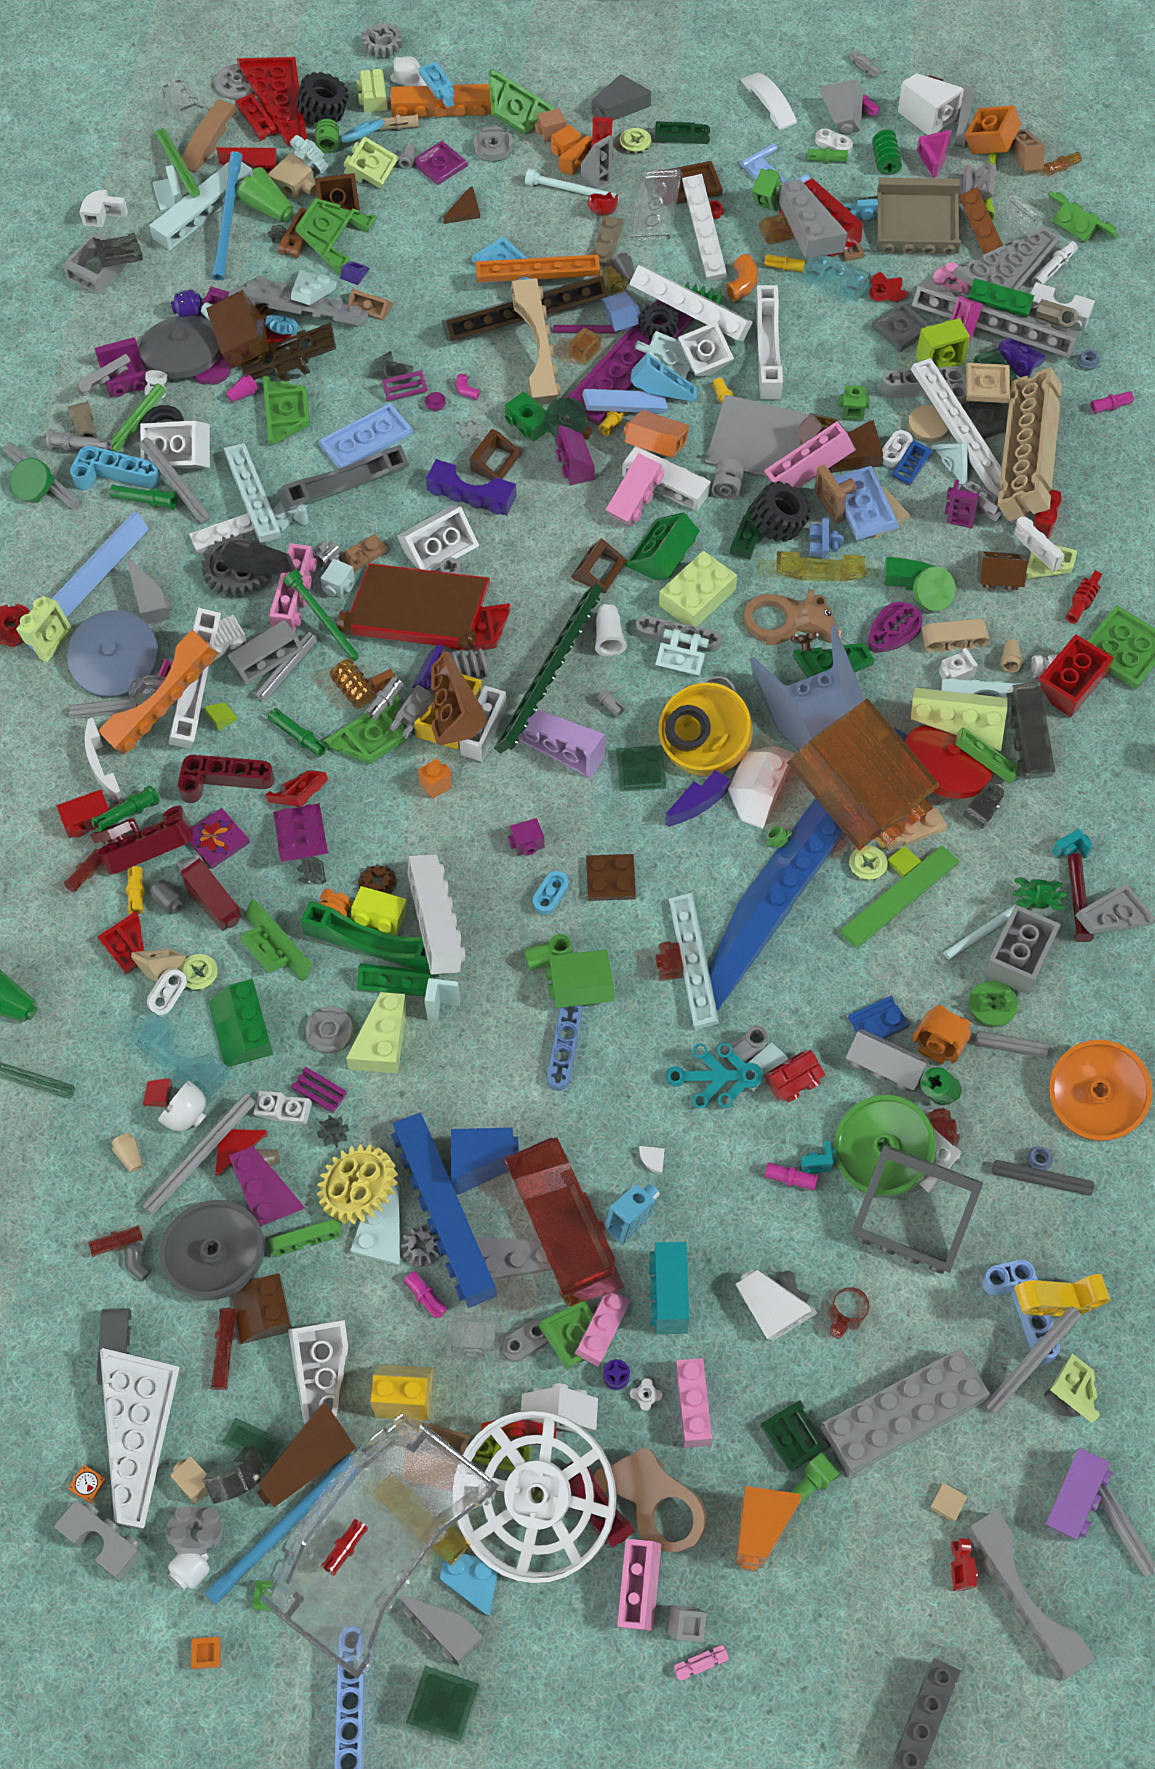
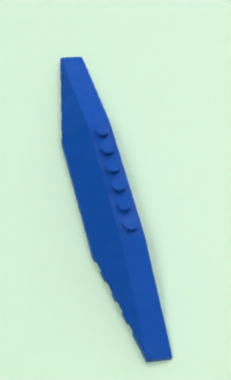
M895 728L869 751V760L867 762L849 768L817 796L791 830L792 834L788 837L787 843L777 849L739 900L708 969L717 1011L790 913L793 904L840 840H843L902 759L901 749L907 734Z

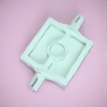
M656 331L653 334L650 345L637 341L635 349L646 354L649 353L684 379H686L689 371L693 372L679 340Z

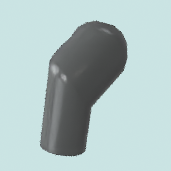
M136 1242L129 1244L125 1250V1267L139 1281L143 1282L150 1275V1272L140 1263V1256L143 1254L144 1247Z
M784 1271L779 1276L778 1283L807 1303L810 1295L797 1289L795 1275L792 1271Z
M1051 1388L1044 1392V1397L1058 1415L1069 1417L1081 1415L1050 1390Z

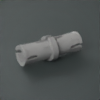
M392 677L384 689L377 692L376 699L365 710L368 717L373 715L371 719L377 720L383 710L393 703L392 699L404 687L401 680L396 682L397 678Z

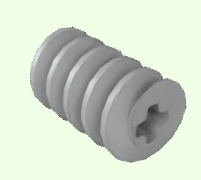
M481 648L478 649L477 655L474 654L472 649L469 650L468 656L465 655L463 650L460 651L459 657L456 656L454 651L451 652V657L462 674L465 672L467 676L471 677L472 672H475L477 678H479L481 671H484L486 677L489 676L487 652L484 654Z

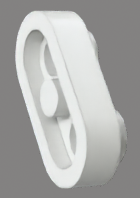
M826 128L820 129L815 136L816 144L824 149L830 147V149L848 150V154L852 151V140Z
M899 430L892 434L882 448L883 465L887 467H896L913 441L909 432Z
M176 968L167 969L162 973L147 998V1006L153 1013L164 1015L172 1009L186 986L187 980L184 973ZM175 976V982L169 984V978ZM162 997V1003L156 1005V999Z

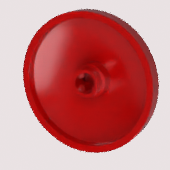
M926 724L913 729L907 735L902 745L901 758L907 772L918 784L935 794L954 799L974 797L987 787L993 771L956 746L957 735Z

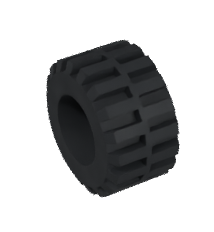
M312 72L311 75H305V78L301 81L296 99V107L299 113L303 114V117L309 119L312 123H318L323 119H331L336 123L337 121L340 122L349 98L347 87L336 76L333 77L329 73Z
M782 481L771 482L764 487L752 502L750 513L752 514L750 517L754 521V526L760 530L761 534H765L768 539L773 538L777 542L780 540L787 542L792 540L810 519L809 513L811 509L807 506L809 502L804 498L805 495L802 492L800 493L795 486L792 487L789 483L783 484Z

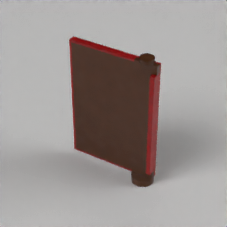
M369 563L351 611H340L337 619V628L341 633L436 646L440 644L444 647L468 649L469 645H474L476 641L474 629L490 584V578Z

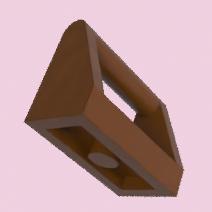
M491 429L469 458L470 471L491 481L495 478L503 479L521 455V451L500 432ZM497 448L511 453L497 473L486 465V462Z
M601 538L591 545L571 577L589 587L597 583L603 588L602 592L606 593L627 560ZM600 555L616 561L603 582L590 573Z

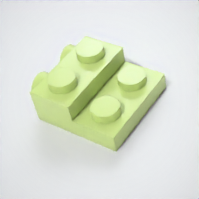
M364 136L360 143H355L351 151L353 153L352 157L350 155L347 156L343 164L346 167L344 173H355V179L358 182L362 183L363 179L381 189L399 157Z
M42 596V598L34 601V607L29 614L21 617L20 625L16 629L23 641L33 647L39 659L48 662L73 631V628L58 602Z

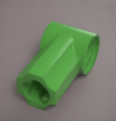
M557 934L549 942L523 950L530 971L550 965L549 956L573 953L571 940L564 934ZM559 948H566L563 951H557Z

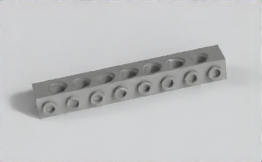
M923 280L917 287L912 306L951 319L958 296L968 298V294ZM985 305L982 306L976 324L978 328L1068 358L1073 354L1081 333L1080 331L1032 315L1023 317Z

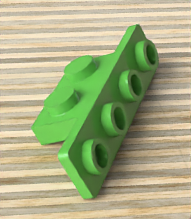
M1050 191L1048 193L1049 199L1061 206L1052 223L1085 243L1096 228L1115 240L1117 239L1116 227L1107 221L1103 223L1099 220V216L1091 211L1089 213L1083 211V207L1077 202L1070 203L1060 192L1055 194Z
M255 899L251 900L245 916L255 929L242 933L240 939L268 973L288 965L301 981L306 980L312 967L309 959L303 955L266 910Z

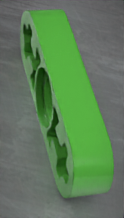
M328 1220L271 1238L267 1241V1247L271 1257H278L304 1249L303 1246L308 1244L313 1246L339 1238L343 1233L339 1220Z

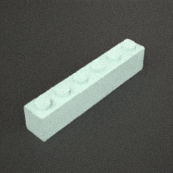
M241 162L235 198L238 196L237 191L247 175L249 177L253 175L252 168ZM226 163L220 170L198 186L199 196L191 197L188 194L162 216L154 220L149 225L152 239L170 251L220 211L224 206L229 163Z

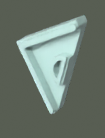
M967 443L932 445L931 448L937 451L945 466L960 480L959 483H967Z

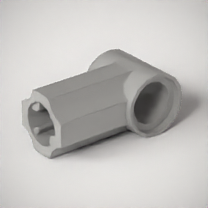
M751 1026L746 1034L730 1044L733 1052L746 1062L767 1046L768 1032L763 1026ZM758 1036L763 1041L754 1043L750 1039L751 1037ZM726 1047L721 1051V1054L727 1055L730 1052V1048ZM723 1058L730 1068L736 1069L727 1058Z

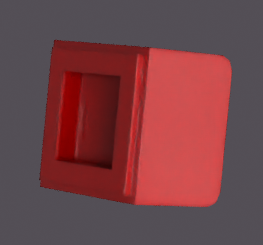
M164 1078L147 1081L143 1106L167 1108L172 1090L171 1080Z

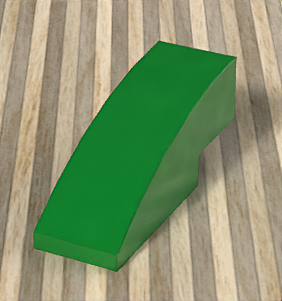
M886 557L884 585L905 586L906 590L913 591L917 575H920L925 568L936 566L911 559Z

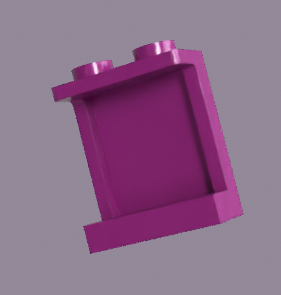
M135 337L94 348L100 369L125 354L131 360L126 372L119 376L115 373L109 377L110 381L105 382L109 397H120L125 393L145 389L147 385L145 379L146 371Z

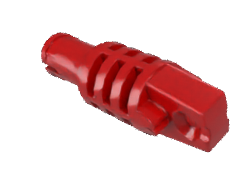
M1094 570L1089 579L1085 577L1082 579L1072 597V606L1065 617L1068 622L1076 624L1084 610L1090 608L1101 588L1097 585L1102 576V573Z

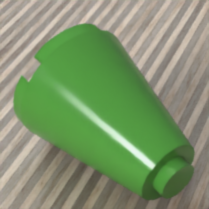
M255 168L252 170L255 174L251 177L247 175L240 184L237 195L240 198H237V200L279 222L288 221L293 215L292 204L263 168Z

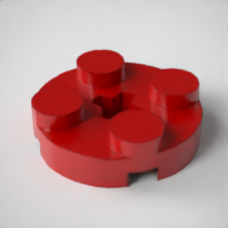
M20 604L10 607L8 605L0 606V644L15 647L24 642L16 628L20 625L21 617L29 614L30 610ZM9 622L12 624L17 622L14 627L9 628L7 625Z

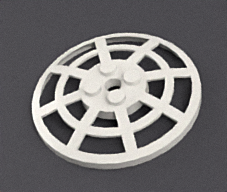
M532 1410L501 1417L486 1426L471 1441L459 1462L455 1476L454 1507L460 1530L466 1542L488 1567L514 1580L530 1583L551 1582L578 1571L594 1558L604 1545L611 1531L616 1509V1488L611 1466L595 1439L580 1425L564 1416L552 1412ZM544 1419L542 1435L524 1436L510 1441L501 1429L505 1425L519 1420ZM555 1422L577 1432L589 1443L592 1450L580 1457L569 1445L555 1439ZM492 1435L501 1446V1449L491 1459L484 1476L468 1473L469 1466L477 1450ZM527 1444H541L539 1460L525 1462L516 1449ZM552 1446L564 1452L574 1463L564 1470L551 1463ZM505 1456H508L516 1469L513 1470L507 1480L493 1478L500 1462ZM598 1459L604 1468L608 1482V1506L594 1502L593 1482L587 1467ZM578 1473H581L583 1477L586 1499L571 1496L568 1480ZM465 1485L482 1487V1505L488 1522L475 1531L470 1523L466 1509ZM533 1487H540L543 1490L544 1499L542 1502L533 1500L531 1496ZM491 1489L504 1492L507 1509L497 1516L494 1513L491 1502ZM569 1507L583 1511L578 1525L570 1534L561 1520ZM591 1513L605 1517V1524L597 1541L581 1557L574 1541L586 1528ZM514 1518L519 1524L527 1527L524 1542L510 1535L503 1528V1525ZM552 1526L560 1541L549 1545H535L538 1529ZM495 1532L506 1544L521 1551L517 1568L497 1559L485 1548L480 1540ZM563 1548L572 1563L564 1568L549 1572L528 1571L532 1554H550Z

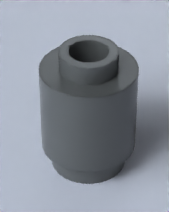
M162 879L151 887L152 899L167 914L179 913L184 908L185 897L169 881Z

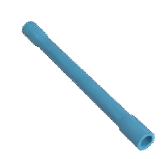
M239 152L230 153L229 173L219 240L212 272L214 280H224L227 249L238 176L242 162V154Z
M349 1453L330 1469V1472L227 1573L223 1574L204 1592L216 1605L234 1587L236 1582L336 1484L343 1481L359 1465L358 1462Z

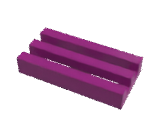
M423 370L381 380L386 401L428 391ZM416 376L420 377V380L389 388L387 385L388 383ZM422 385V388L390 396L392 391Z
M306 1066L303 1069V1073L297 1077L296 1083L294 1082L291 1085L294 1091L309 1098L332 1114L347 1095L346 1090ZM309 1076L310 1078L314 1079L315 1081L319 1082L320 1084L339 1094V1096L337 1097L333 1095L332 1093L315 1084L314 1082L310 1081L306 1077ZM302 1083L307 1085L308 1087L325 1096L326 1098L330 1099L334 1103L331 1105L330 1103L326 1102L325 1100L321 1099L320 1097L316 1096L315 1094L311 1093L310 1091L306 1090L300 1085Z

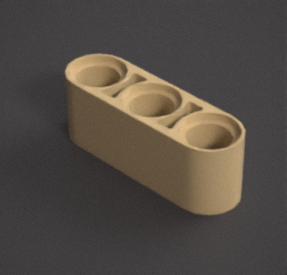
M983 619L932 623L924 626L921 630L925 649L928 653H932L934 650H937V652L953 651L954 648H959V650L965 648L973 649L976 646L983 648L990 643L986 622Z

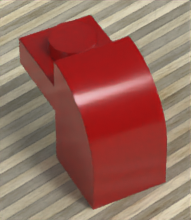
M593 116L592 147L609 135L612 137L613 117Z

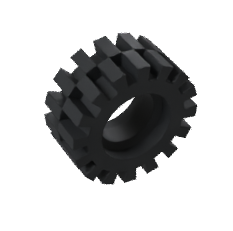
M659 302V306L656 303H652V307L647 305L646 309L642 310L640 331H642L643 336L646 335V339L652 338L656 331L672 338L677 333L678 313L677 311L675 312L674 307L670 308L668 304L663 306V303ZM656 320H662L666 323L662 325H657L652 322Z

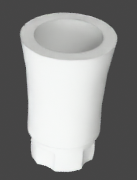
M612 604L601 605L597 608L595 650L602 656L620 655L626 650L627 644L623 636L618 610Z

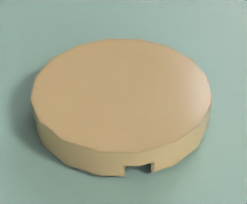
M934 405L919 406L909 416L908 429L920 441L923 439L930 443L937 442L945 438L949 432L947 425Z

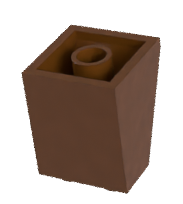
M243 290L206 308L220 351L232 368L269 351L264 319Z

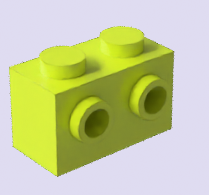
M361 886L351 908V919L363 926L397 935L406 913L407 899Z

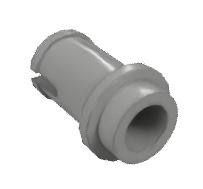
M408 143L405 144L403 152L398 158L399 165L404 169H408L414 164L413 157L416 147L413 144H410V146Z
M604 689L597 697L599 704L604 705L616 718L619 716L618 713L621 715L626 710V707L613 696L611 690Z

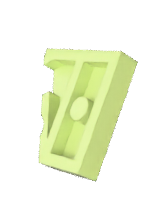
M1055 545L1064 553L1061 566L1055 572L1031 551L1026 579L1072 573L1078 550Z
M1072 1353L1066 1359L1050 1390L1091 1423L1099 1417V1411L1094 1409V1401L1097 1399V1391L1094 1386V1370Z

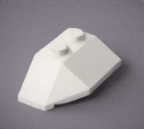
M777 746L747 751L728 789L742 822L761 829L764 828L796 757V753Z

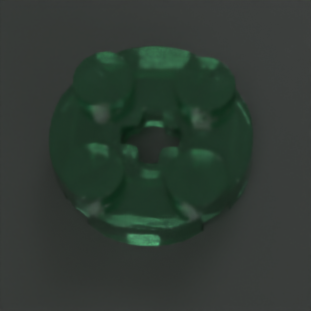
M569 397L567 399L557 398L550 403L545 412L544 425L554 437L558 435V426L560 425L581 434L587 427L586 410L576 399ZM561 415L564 417L568 415L570 423H565Z

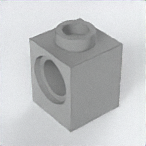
M670 1605L668 1635L676 1640L704 1642L707 1613L697 1607Z

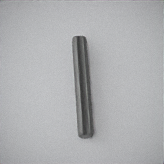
M995 1160L993 1163L992 1173L994 1175L1088 1196L1092 1195L1094 1191V1182L1001 1160Z

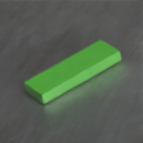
M962 727L957 732L956 746L1009 784L1015 780L1017 765L966 728Z

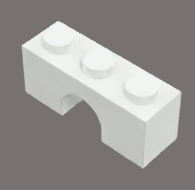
M1036 282L1031 292L1035 296L1029 314L1036 316L1041 299L1074 308L1079 313V321L1070 328L1084 331L1092 314L1095 301L1075 295L1072 302L1062 304L1053 297L1055 288ZM1067 311L1063 316L1064 321L1071 323L1074 319V314L1071 311Z

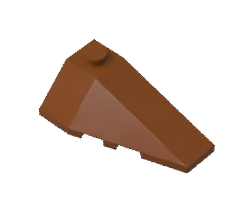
M445 651L431 666V689L435 691V701L432 702V710H435L432 730L438 745L473 738L487 723L482 706L449 652Z

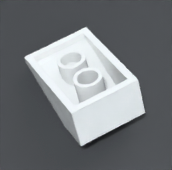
M199 421L141 424V441L146 437L151 439L173 468H210V424ZM141 448V458L151 461Z

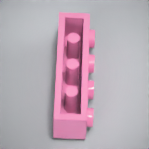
M835 422L771 465L764 472L770 483L782 481L783 484L789 483L792 487L800 488L816 477L817 467L825 464L829 468L855 451V448L847 432L838 422Z
M290 543L287 554L290 555L295 569L303 576V585L310 590L312 583L311 573L312 571L315 572L317 559L313 557L312 546ZM286 572L281 573L269 618L271 627L285 620L295 632L296 626L301 624L302 615L300 612L301 608H305L306 602L296 589L293 590L285 584L283 579L290 573Z

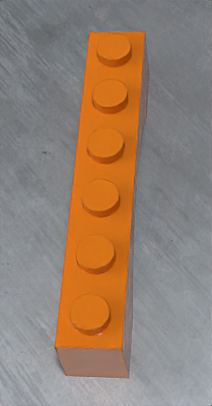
M191 629L176 646L171 669L158 690L137 707L113 714L98 732L116 750L124 754L131 751L139 739L148 733L152 725L160 717L164 716L168 708L183 695L187 687L198 679L199 674L213 663L219 653L201 635Z

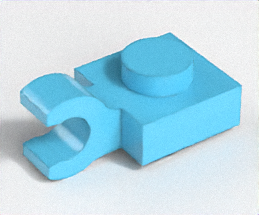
M877 199L857 200L856 205H843L859 220H870L877 217Z

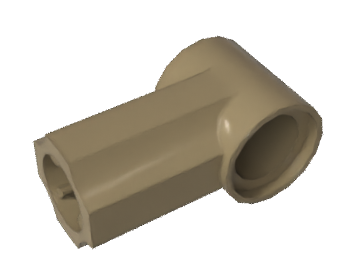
M1041 299L1035 316L1064 327L1074 326L1079 321V313L1076 309ZM1067 311H1071L1074 314V319L1071 323H1066L1063 319Z
M88 401L67 406L72 425L75 426L76 435L97 438Z

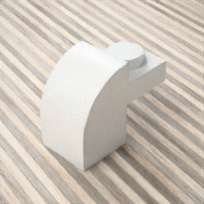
M98 190L90 193L83 200L80 208V216L85 226L103 227L106 216L126 217L128 213L125 198L108 196L107 190Z

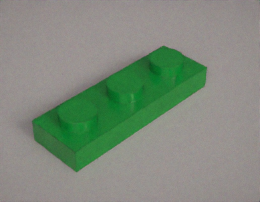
M974 278L967 299L979 302L985 306L1028 317L1035 295Z
M360 963L358 967L357 989L425 997L428 979H432V974L426 970Z

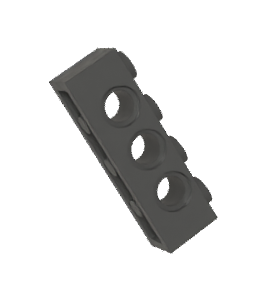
M936 1658L930 1662L889 1769H924L961 1670Z

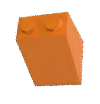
M745 1486L735 1564L741 1565L742 1570L756 1572L758 1568L764 1567L795 1514L801 1500V1494Z

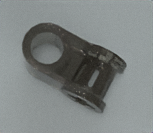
M997 783L985 785L978 796L969 804L963 817L984 829L985 823L991 820L1001 804L1004 796L1002 786Z

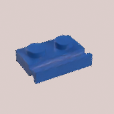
M892 996L848 1016L856 1033L863 1029L882 1039L909 1027V1023L898 1005L893 1001Z

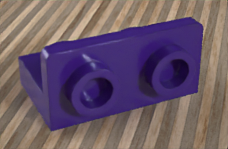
M1007 338L1000 342L993 361L1000 365H1009L1010 371L1019 377L1028 375L1030 378L1033 369L1043 364L1046 356L1020 341Z

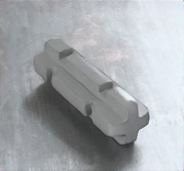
M851 51L849 60L853 63L855 62L864 72H868V75L872 78L879 76L881 69L878 66H874V63L864 55L862 56L859 51Z

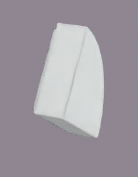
M639 1146L640 1159L651 1172L662 1175L665 1149Z

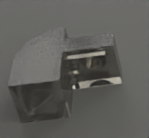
M254 1445L244 1447L233 1461L214 1466L202 1479L213 1504L236 1498L255 1487L261 1481L259 1475L264 1470L262 1460L257 1454Z

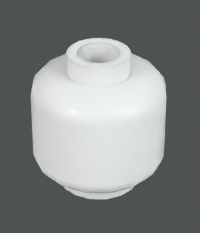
M178 1553L168 1565L170 1571L168 1577L182 1590L196 1588L210 1572L209 1564L206 1562L209 1556L207 1554Z

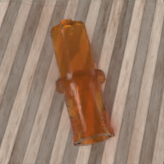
M1077 151L1065 157L1061 155L1058 159L1045 163L1043 171L1047 176L1062 170L1066 171L1068 167L1082 161L1081 153Z

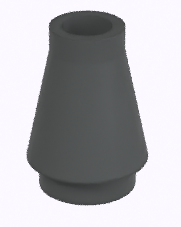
M620 253L614 257L613 267L628 285L635 270L631 256L627 253Z

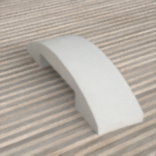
M757 72L741 79V82L750 93L754 92L769 110L770 118L779 130L797 124V120L786 98L767 76Z
M90 718L85 730V748L92 771L102 789L118 803H123L124 800L114 773L104 776L95 752L96 749L104 746L94 719Z

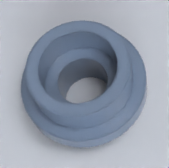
M1093 350L1083 351L1078 357L1079 366L1086 370L1095 369L1099 364L1098 354Z
M1034 1147L1027 1154V1163L1032 1168L1048 1170L1052 1165V1154L1045 1147ZM1041 1156L1044 1159V1162H1037L1035 1160V1157Z

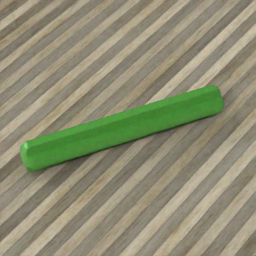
M159 383L155 384L112 437L111 451L118 452L142 423L146 413L155 407L163 397L166 390Z

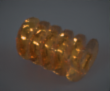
M351 658L342 660L330 671L332 681L347 697L348 701L352 703L354 708L360 709L373 701L375 697L373 684L369 683V679L364 677V673L359 671V667L354 665V661Z

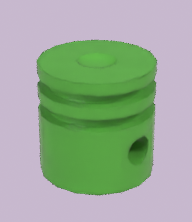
M323 119L316 124L315 144L323 153H334L339 148V126L331 119Z

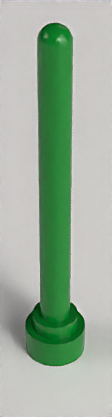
M297 569L290 572L283 579L285 584L289 588L297 590L350 659L353 661L358 660L359 655L303 585V576Z

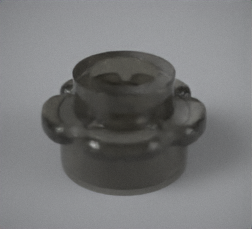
M273 225L271 230L268 231V237L271 238L272 242L280 243L287 230L281 225Z

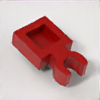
M959 1538V1541H952L951 1550L955 1561L951 1562L953 1591H966L977 1587L978 1571L975 1567V1559L970 1558L971 1540Z

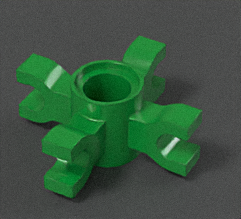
M1023 877L1015 878L1014 882L1020 884L1021 887L1013 891V896H1023L1021 900L1017 901L1016 905L1023 908L1030 906L1039 909L1048 908L1050 905L1056 911L1065 909V905L1060 904L1058 900L1066 897L1067 892H1056L1057 888L1062 887V882L1032 879L1029 882Z

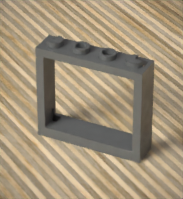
M884 1144L851 1234L856 1236V1241L870 1245V1242L880 1245L879 1249L888 1254L894 1255L895 1252L905 1255L904 1259L911 1263L919 1264L920 1261L929 1265V1269L936 1273L944 1274V1271L950 1273L983 1182ZM887 1159L971 1191L946 1261L862 1228Z

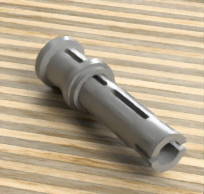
M49 430L46 435V446L48 449L63 448L65 451H71L73 449L81 450L86 446H94L112 450V441L110 439L75 436L72 432L57 433L55 430Z

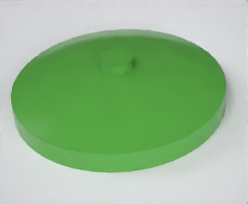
M895 1095L872 1096L854 1105L842 1118L834 1138L836 1163L839 1170L848 1182L864 1193L867 1192L884 1144L932 1163L936 1155V1136L928 1117L917 1105ZM887 1159L874 1196L893 1197L904 1194L921 1183L927 1174Z

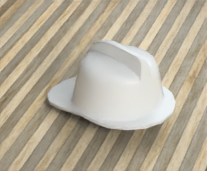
M395 57L394 73L390 76L392 82L405 86H427L419 74L418 68L422 66L414 57Z

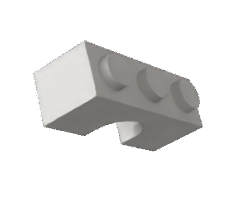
M75 1500L53 1527L78 1548L92 1536L102 1537L104 1547L95 1561L121 1582L142 1556L137 1549L140 1544L128 1534L125 1538L117 1533L119 1527L110 1519L106 1518L104 1521L96 1516L99 1511L86 1501L82 1505Z

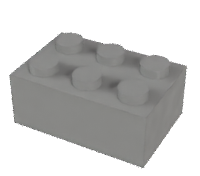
M1015 905L989 958L983 975L1029 995L1061 924Z

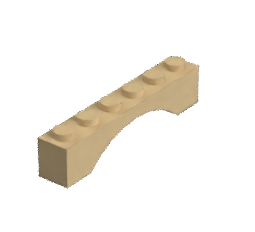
M537 278L512 281L511 295L514 310L522 316L531 328L538 349V361L528 382L529 396L539 405L556 403L557 396H560V385L555 383L554 376H557L556 364L552 363L551 357H553V346L548 343L550 329L548 324L545 325L544 320L547 317L546 306L541 303V299H543L542 286H538Z

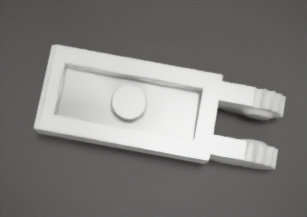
M1019 517L1014 535L1046 566L1055 572L1061 566L1064 553L1059 547L1050 542L1042 532H1039L1029 518Z

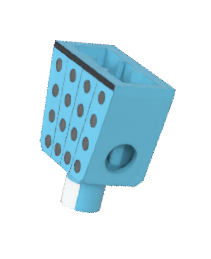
M648 1184L644 1189L639 1185H634L610 1206L604 1229L621 1244H624L651 1216L655 1199L659 1196L657 1188L651 1184Z

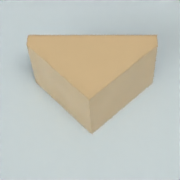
M167 948L132 952L131 957L146 977L157 982L165 970L170 968L178 969L185 961L186 955Z

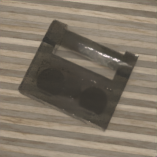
M134 232L128 233V236L111 239H93L102 268L143 261V254Z

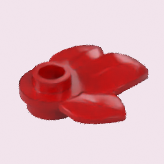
M878 272L871 278L872 287L869 290V296L874 301L882 302L889 300L898 302L908 296L906 291L901 290V277L886 279L882 272Z

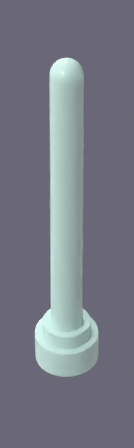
M529 168L525 177V185L529 186L542 184L588 196L593 193L603 195L608 193L607 191L541 176L540 173H537V170ZM611 192L613 198H615L616 193Z

